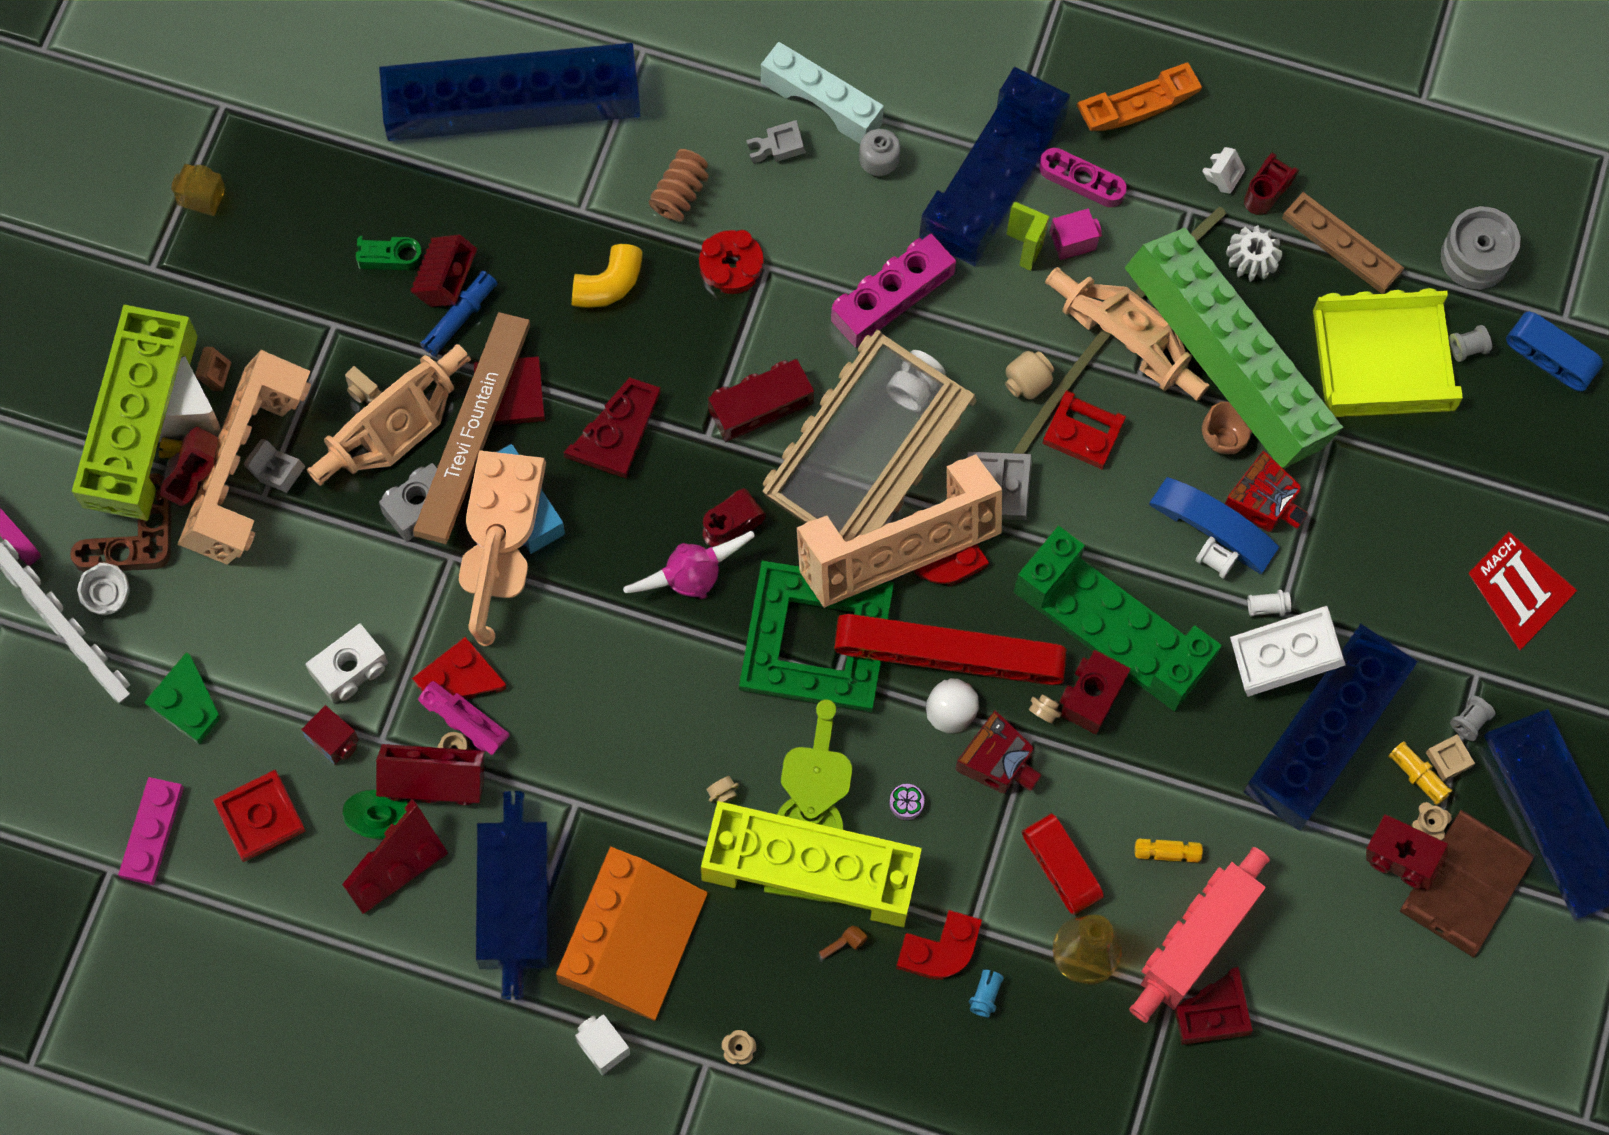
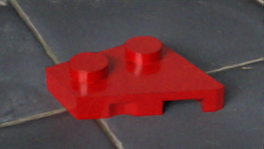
M466 637L412 678L414 684L421 692L434 681L452 696L458 693L465 700L475 698L477 694L494 690L502 692L507 688L504 681Z

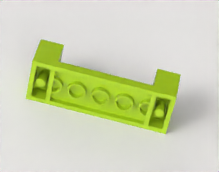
M123 305L71 491L82 508L148 521L156 493V488L151 482L149 475L182 357H186L189 365L191 364L198 338L189 317Z

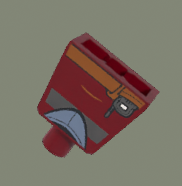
M995 710L959 757L955 768L960 774L1003 794L1007 792L1014 781L1031 792L1042 777V774L1027 765L1034 752L1033 746Z

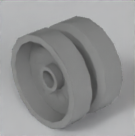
M1479 206L1467 209L1455 219L1441 247L1440 260L1446 274L1454 282L1465 288L1481 290L1495 286L1504 279L1520 249L1521 236L1516 224L1507 214L1491 207Z

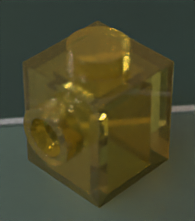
M185 163L181 173H177L174 176L171 186L178 206L212 216L215 215L226 189L221 174L215 173L203 165L191 166Z

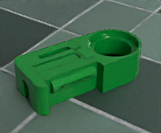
M359 236L357 239L358 252H356V261L360 269L409 271L416 269L423 259L421 246L413 238L391 237V241L364 240L363 236ZM410 247L416 250V256L411 260L405 261L398 257L399 252L403 248Z

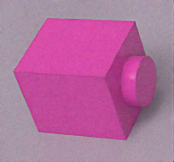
M1089 208L1053 218L1049 232L1060 260L1095 251L1099 237L1102 236L1100 223L1097 218H1092Z

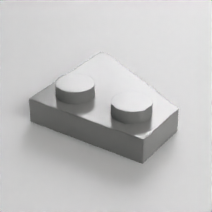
M968 452V457L975 454L978 456L1002 488V519L1027 520L1032 468L1031 454Z

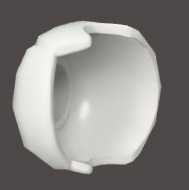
M103 562L98 563L82 574L77 592L80 602L90 613L106 616L117 612L126 604L130 594L128 577L118 566Z
M950 678L938 683L931 691L926 702L927 719L936 729L947 734L965 731L975 719L979 710L978 694L970 684L960 679Z

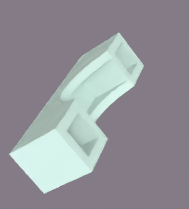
M778 42L761 63V84L786 99L790 96H799L813 102L830 116L838 131L859 144L866 133L870 130L879 129L882 125L884 105L784 44Z

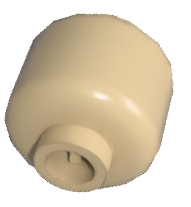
M1025 351L1006 367L1005 372L1008 380L1005 382V385L1017 398L1022 395L1027 399H1034L1052 384L1054 367L1041 352Z

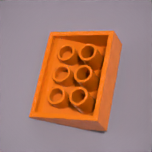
M610 846L557 970L556 977L558 983L656 1021L708 892L642 858Z

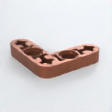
M151 473L149 475L151 482L158 484L161 489L163 476ZM157 490L156 500L158 504H152L150 515L157 513L164 518L163 523L157 528H149L145 524L146 520L138 519V536L79 540L73 545L70 552L74 565L78 570L85 572L98 563H103L100 555H103L102 548H105V563L118 566L122 571L162 568L168 563L171 556V501L161 496L160 490ZM150 537L156 538V544L159 550L162 551L158 552L156 558L153 559L149 553H146L151 552L153 549V542ZM121 546L129 548V556L124 561L118 562L112 559V553L116 548ZM88 549L91 550L93 555H97L90 556L89 562H84L79 557L85 555Z

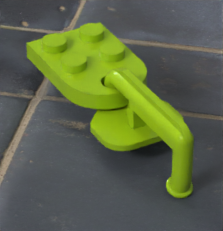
M827 699L820 701L816 707L818 720L813 749L797 747L790 750L784 758L781 784L791 799L783 804L777 815L843 830L841 815L834 804L844 798L849 792L852 765L845 755L828 751L836 706L831 700ZM764 886V893L828 903L833 902L830 900L795 893L783 889Z

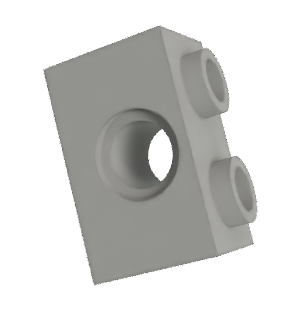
M433 463L426 468L420 467L409 476L408 481L400 487L390 488L382 496V500L379 501L382 514L406 543L415 537L413 530L424 504V501L418 505H413L409 502L415 496H423L426 499L437 471Z

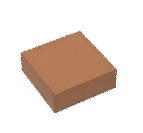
M204 347L195 376L211 390L223 391L231 361L214 347Z

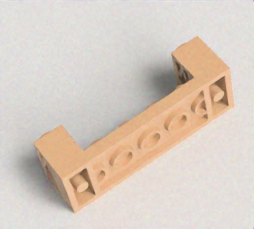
M260 350L248 363L243 371L218 437L214 466L209 475L201 481L177 545L226 565L236 557L240 558L244 550H249L255 537V532L251 531L255 520L218 506V504L222 505L229 490V487L224 484L229 474L233 475L239 464L240 456L236 455L240 445H244L250 435L252 427L247 425L252 414L256 415L259 408H263L283 417L290 409L295 410L299 402L305 400L310 390L311 383L306 382L310 373L309 370L263 350Z
M975 454L946 466L947 499L942 503L917 511L913 515L893 523H888L879 529L859 535L850 541H844L827 515L797 527L799 570L822 606L825 608L1002 534V488L978 456Z

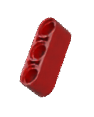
M1051 813L1022 830V836L1028 848L1072 915L1081 912L1104 898L1098 881L1054 814Z

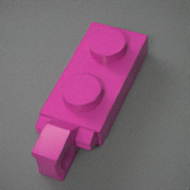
M434 681L424 689L418 698L419 702L428 711L438 713L451 728L461 731L472 740L478 749L487 751L491 755L510 736L506 730L458 693L452 696Z

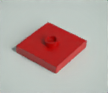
M276 769L213 800L242 862L306 832Z

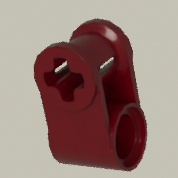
M1272 152L1249 184L1244 197L1245 208L1255 215L1266 214L1282 193H1285L1299 173V169L1287 166L1278 160L1277 155ZM1256 193L1264 194L1266 197H1261Z
M740 489L705 514L703 518V539L710 547L726 543L758 527L766 518V513L747 489Z

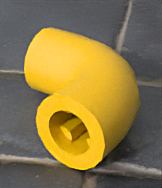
M629 244L614 245L610 249L608 268L599 275L575 274L572 306L586 308L604 307L623 299L636 284L641 269L642 250Z

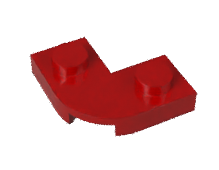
M975 544L913 571L921 580L926 579L937 584H947L948 587L956 585L987 568L989 562L979 546Z
M949 910L940 942L906 933L896 969L935 980H943L945 977L957 974L971 960L982 919Z

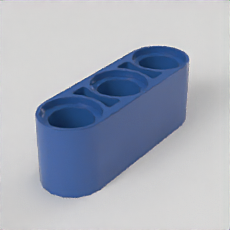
M1525 312L1506 336V341L1513 350L1577 391L1586 390L1603 366V361L1598 354L1534 312Z

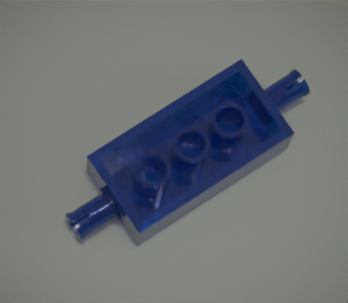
M505 791L502 794L503 821L500 823H477L476 962L479 969H502L501 999L511 1000V986L513 985L515 1000H521L524 998L523 968H549L550 832L547 822L524 821V792L515 791V804L513 805L511 791Z

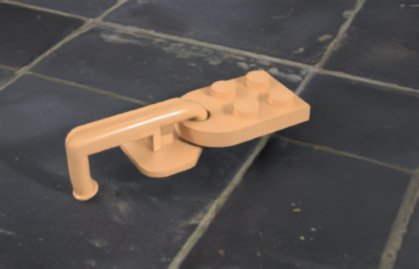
M480 450L478 453L466 514L467 529L477 545L467 551L462 557L459 583L466 592L474 594L468 627L471 634L482 646H489L495 640L494 630L486 626L491 596L513 598L519 595L525 586L528 563L518 548L529 539L534 528L546 467L544 458Z

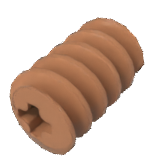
M686 149L678 150L675 154V159L669 164V169L664 172L663 179L658 182L657 189L651 193V200L648 202L650 207L665 218L682 222L684 215L681 211L687 212L690 210V205L687 201L693 202L697 198L693 191H701L703 186L700 181L705 182L709 178V175L704 170L708 168L706 160L693 151Z

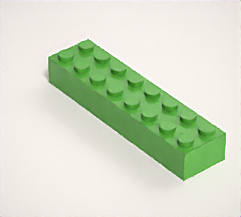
M1182 228L1142 245L1125 266L1126 271L1272 458L1284 469L1322 450L1342 430L1343 426L1188 230Z

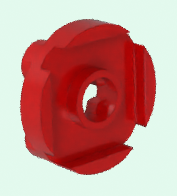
M726 230L716 233L707 238L702 244V250L699 255L700 273L708 285L721 289L723 293L737 294L744 292L756 283V279L762 273V249L748 231ZM728 256L739 259L734 268H731L729 264H723L722 261H725Z

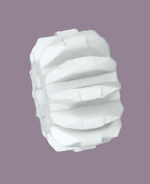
M1259 225L1254 227L1253 232L1244 227L1241 229L1240 235L1234 234L1232 236L1231 245L1227 248L1226 254L1230 257L1228 262L1229 268H1238V277L1244 273L1248 274L1250 282L1254 280L1256 274L1264 280L1269 272L1274 273L1277 270L1278 261L1281 260L1282 251L1278 249L1280 245L1279 239H1270L1272 235L1271 229L1261 233Z

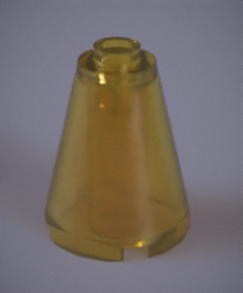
M1082 915L1071 918L1059 928L1054 937L1053 959L1059 971L1071 981L1097 984L1108 979L1115 972L1121 961L1122 945L1119 935L1109 920L1101 915Z

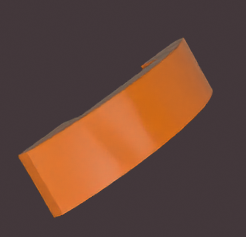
M1186 62L1160 72L1158 79L1109 97L1104 92L1082 100L1076 106L1090 131H1104L1127 126L1164 112L1200 92L1202 86L1191 66Z

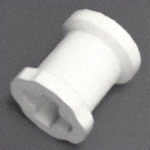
M1211 536L1202 547L1195 561L1199 564L1204 562L1218 571L1219 576L1224 579L1236 562L1239 554L1237 552L1231 553L1215 543L1216 539Z

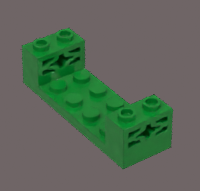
M1058 525L1018 574L1013 593L1090 650H1096L1131 668L1128 678L1175 712L1214 663L1222 645L1195 625L1187 635L1181 633L1083 561L1081 558L1085 544Z

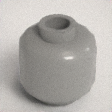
M874 129L863 136L860 141L859 161L861 167L867 173L874 176H884L896 169L899 163L901 146L893 132L886 129Z

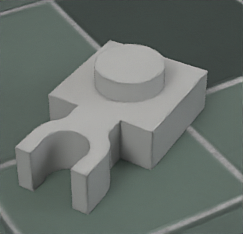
M797 120L766 129L767 138L761 139L756 137L746 140L750 150L760 148L758 152L750 154L753 164L765 160L768 155L772 154L777 162L806 153Z

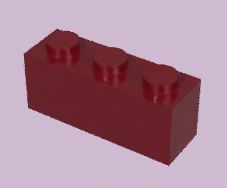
M798 359L790 362L787 360L778 362L772 366L771 370L760 375L758 373L751 374L745 377L741 383L730 388L728 386L721 387L708 397V410L725 443L814 404V390Z
M382 744L376 759V796L386 797L390 800H402L404 798L420 799L427 803L437 801H453L460 805L480 803L484 789L485 751Z

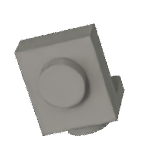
M264 439L259 441L244 462L246 468L259 482L286 493L306 467L299 459L277 451Z

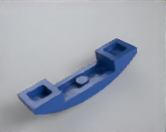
M1167 477L1149 502L1151 507L1177 522L1180 518L1207 536H1212L1216 539L1215 541L1231 551L1237 552L1239 554L1237 560L1259 574L1263 573L1279 549V546L1268 535L1241 514L1212 496L1180 481Z

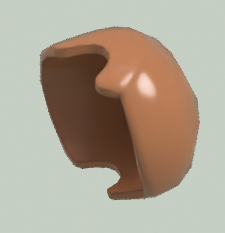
M1224 401L1211 407L1203 420L1201 429L1208 447L1219 454H1236L1247 446L1250 434L1252 433L1229 402Z

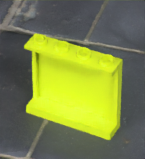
M1428 288L1413 293L1393 290L1386 294L1359 292L1351 296H1341L1338 293H1330L1318 297L1313 309L1323 393L1325 405L1335 417L1456 411L1463 397L1461 386H1455L1443 305L1448 296L1447 291H1436L1435 289Z

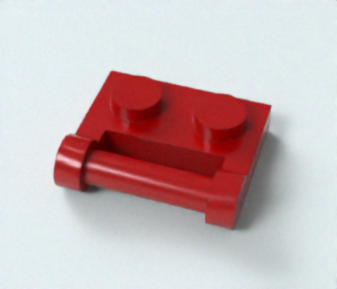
M1066 390L1043 438L1042 444L1102 470L1122 429L1126 416L1118 412L1115 415L1076 398L1075 393ZM1069 409L1110 426L1108 434L1066 416Z

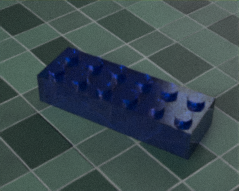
M1363 624L1359 625L1342 649L1345 666L1329 670L1325 673L1243 791V793L1299 831L1302 830L1418 662Z

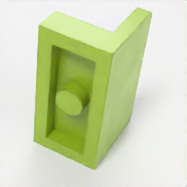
M1014 202L1011 207L1006 234L1024 242L1019 266L1031 271L1044 245L1050 216Z

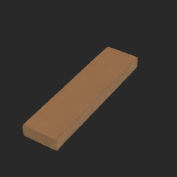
M1304 192L1283 214V220L1381 294L1388 290L1404 270V267Z

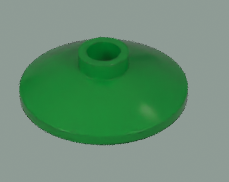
M365 790L347 799L343 806L342 816L347 827L353 832L367 838L384 839L386 837L384 832L391 824L396 825L407 812L404 808L408 803L404 799L390 800L386 797L376 796V790Z

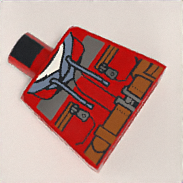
M1262 451L1225 502V505L1267 532H1272L1281 519L1295 529H1298L1309 514L1294 504L1301 490L1300 484L1264 451Z

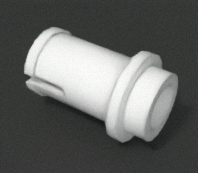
M1277 590L1275 594L1248 595L1247 603L1250 617L1276 613L1284 616L1286 612H1291L1289 592L1283 593L1282 590Z

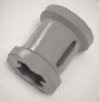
M1483 325L1476 326L1474 331L1461 335L1453 333L1449 337L1452 355L1458 362L1464 361L1466 356L1479 352L1482 354L1490 353L1492 349L1490 335Z
M1472 696L1467 702L1468 706L1460 716L1453 717L1450 722L1454 731L1469 741L1476 740L1479 735V729L1496 714L1493 707L1478 696Z

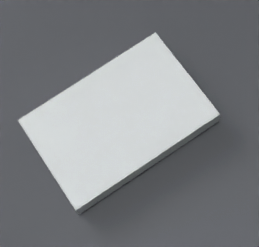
M1327 606L1230 637L1247 696L1345 666Z

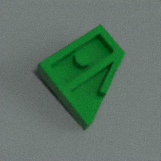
M187 652L144 702L148 708L198 744L203 741L221 719L191 655Z

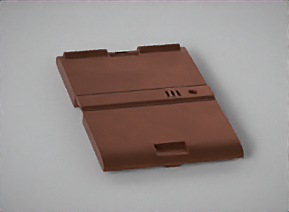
M1460 810L1442 840L1448 843V854L1430 890L1423 887L1419 889L1413 888L1399 912L1474 958L1535 855L1468 813Z

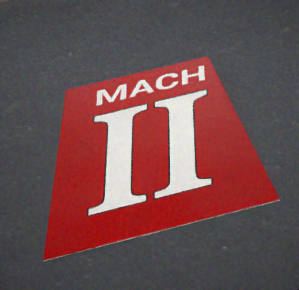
M1509 531L1469 572V575L1519 650L1535 636L1577 591Z

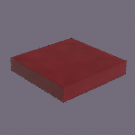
M539 356L517 359L492 426L545 421ZM479 362L474 363V373Z

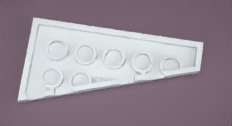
M4 539L0 542V569L5 577L16 588H21V594L59 638L63 637L66 640L65 643L73 654L88 666V670L120 704L130 695L126 690L130 686L129 682L118 670L112 673L104 664L108 660L106 655L96 644L90 647L84 641L82 636L86 632L73 617L69 621L66 620L61 614L64 609L60 601L51 591L46 595L39 588L41 579L29 565L25 568L19 565L16 561L19 559L18 552Z

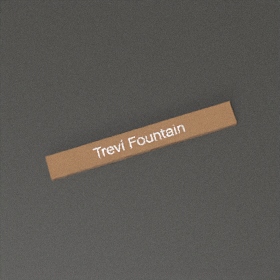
M498 312L413 530L415 537L447 544L474 474L479 450L482 451L530 328L529 319Z

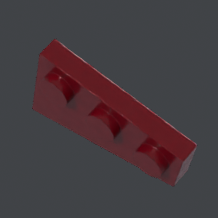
M629 377L607 402L605 409L599 416L586 426L578 440L564 451V458L626 478L660 396V387Z
M413 799L404 808L407 812L396 825L391 824L384 832L386 837L375 851L368 852L342 884L362 914L448 854L446 848Z

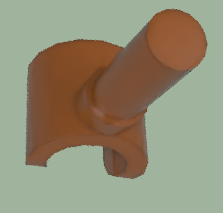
M851 926L843 933L842 937L819 951L824 959L843 948L847 943L854 950H857L868 937L859 927Z

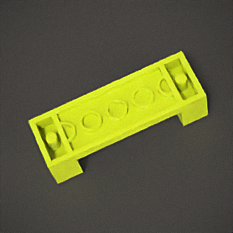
M717 801L701 865L702 881L736 888L737 880L740 879L872 910L870 920L904 928L922 848Z

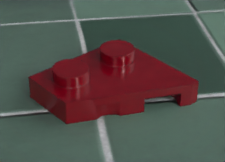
M1239 967L1229 970L1227 975L1214 984L1210 983L1204 987L1198 995L1188 998L1178 1005L1175 1010L1182 1045L1248 1036L1253 1031Z

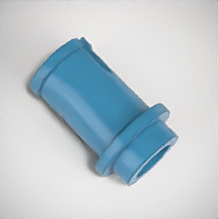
M991 970L982 971L976 994L969 1000L971 1005L970 1011L982 1017H990L991 1012H995L996 1006L994 1002L1001 982L1004 979L1001 974L995 971L990 976Z

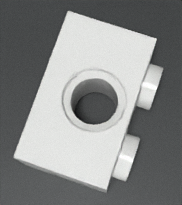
M359 623L308 661L306 667L312 678L335 704L340 699L344 701L353 696L358 690V686L367 679L373 680L381 675L388 661L383 650ZM347 661L357 662V666L352 671H342L341 667Z

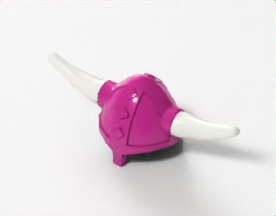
M749 531L733 540L708 549L696 544H679L670 555L665 568L645 579L625 586L623 591L625 593H634L670 585L674 591L681 595L699 596L700 599H704L707 597L706 593L717 580L719 562L754 537V532Z

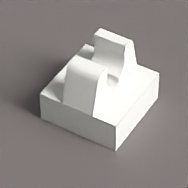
M1224 147L1221 154H1213L1210 157L1214 164L1212 169L1204 168L1202 172L1207 181L1218 186L1220 192L1231 194L1244 173L1245 167L1235 149Z

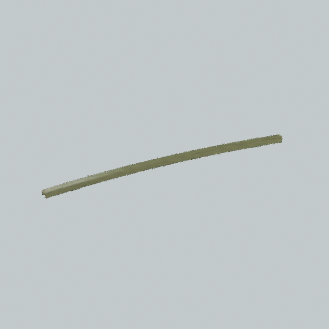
M1219 206L1191 233L1196 242L1227 214L1222 207ZM1140 287L1134 292L1141 298L1145 296ZM1103 329L1099 332L1052 393L1012 453L1024 454L1043 424L1062 399L1065 391L1070 388L1085 366L1111 335L1110 333L1105 332Z

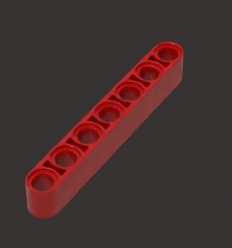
M853 614L840 615L837 620L834 650L841 655L1045 685L1064 683L1066 648L1062 645Z

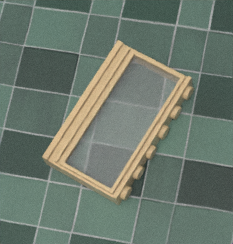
M878 330L875 331L872 337L867 335L858 348V352H860L853 363L848 362L839 375L841 379L834 390L830 388L824 394L820 401L822 408L815 417L811 415L805 421L801 428L803 434L796 444L792 442L786 448L782 455L784 461L777 471L775 469L771 470L763 482L765 488L762 492L766 498L804 524L827 515L845 542L883 527L893 512H899L904 504L903 498L912 485L917 486L923 477L922 471L931 458L936 459L942 450L941 444L949 432H955L961 423L960 417L968 405L973 407L977 402L975 394L958 385Z

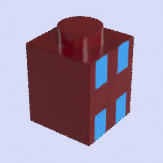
M326 705L301 729L305 739L334 765L341 759H348L356 750V743L359 741L355 730Z

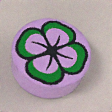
M902 784L891 793L890 809L897 818L912 820L922 812L924 796L916 786Z

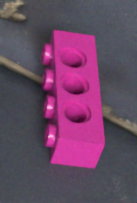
M929 234L923 240L918 238L908 246L907 252L899 258L896 256L890 258L883 265L880 272L874 276H866L860 281L856 290L849 295L847 293L842 294L834 301L831 310V322L855 348L861 344L867 335L872 336L876 330H881L954 275L956 260L932 234ZM911 267H919L923 272L913 273L909 269ZM893 285L899 290L890 292L884 289V287ZM862 304H870L874 308L871 310H863L859 306Z

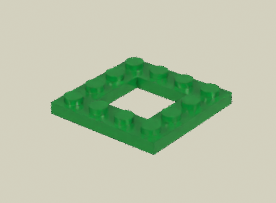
M762 561L739 690L812 703H819L822 700L828 699L836 707L872 712L881 661L847 656L845 671L779 660L789 601L823 606L800 573L799 566ZM884 582L829 605L826 608L855 612L854 615L888 619L894 582Z

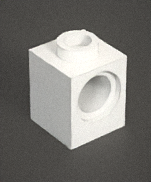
M604 1014L598 1019L592 1016L578 1027L579 1033L575 1035L576 1041L601 1075H604L630 1055L628 1045Z

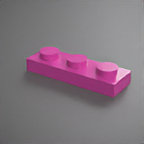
M148 777L118 873L120 878L154 886L184 787L182 784Z

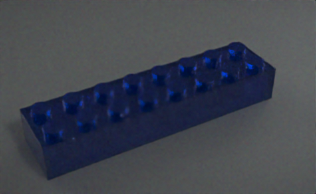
M633 43L379 67L383 123L388 141L641 117Z

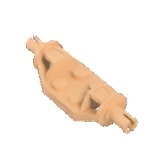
M1056 267L1049 274L1045 284L1051 286L1067 299L1062 312L1066 315L1071 314L1088 330L1099 324L1105 332L1112 334L1124 343L1128 350L1137 353L1143 358L1139 370L1160 384L1159 388L1166 391L1170 386L1176 384L1196 401L1200 400L1206 393L1210 385L1188 369L1192 355L1185 352L1183 342L1161 314L1128 287L1094 284L1095 280L1090 276L1078 284L1061 271L1059 267ZM1092 298L1101 299L1105 301L1101 302ZM1166 348L1174 361L1173 366L1163 353Z
M456 344L453 349L437 362L426 355L421 357V364L405 373L347 422L333 438L329 435L324 438L329 452L307 469L313 480L321 486L324 484L323 482L341 467L355 474L358 470L393 465L440 425L448 394L454 390L449 377L471 360L467 356V352L459 344ZM434 381L437 387L430 401H428L423 391ZM361 444L369 451L353 458L348 453Z

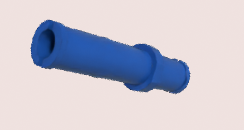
M481 271L480 275L468 289L460 292L456 304L451 307L427 337L420 342V345L426 352H431V355L436 357L469 316L481 309V302L498 285L497 281L490 274L486 277L487 273Z

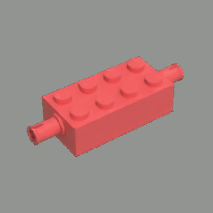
M1252 847L1239 866L1231 862L1226 870L1219 867L1202 891L1206 896L1204 897L1199 893L1182 917L1186 922L1183 924L1178 920L1166 936L1167 938L1162 943L1165 950L1162 951L1160 948H1157L1150 956L1141 971L1146 975L1141 983V986L1145 989L1129 1008L1136 1018L1147 1023L1161 1002L1175 1010L1265 890L1266 887L1256 880L1261 870L1270 861L1263 851Z

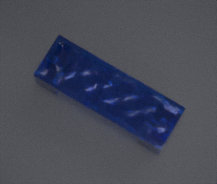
M1014 66L999 90L995 112L944 193L937 190L922 213L919 238L923 240L929 234H932L951 255L975 267L1041 160L1042 154L1047 150L1065 121L1070 94Z

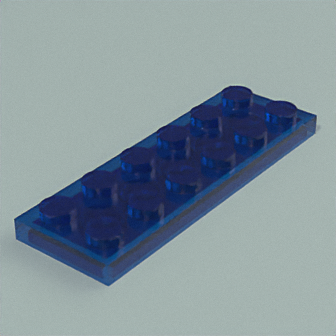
M1543 710L1487 732L1484 737L1574 921L1609 908V830L1549 710Z

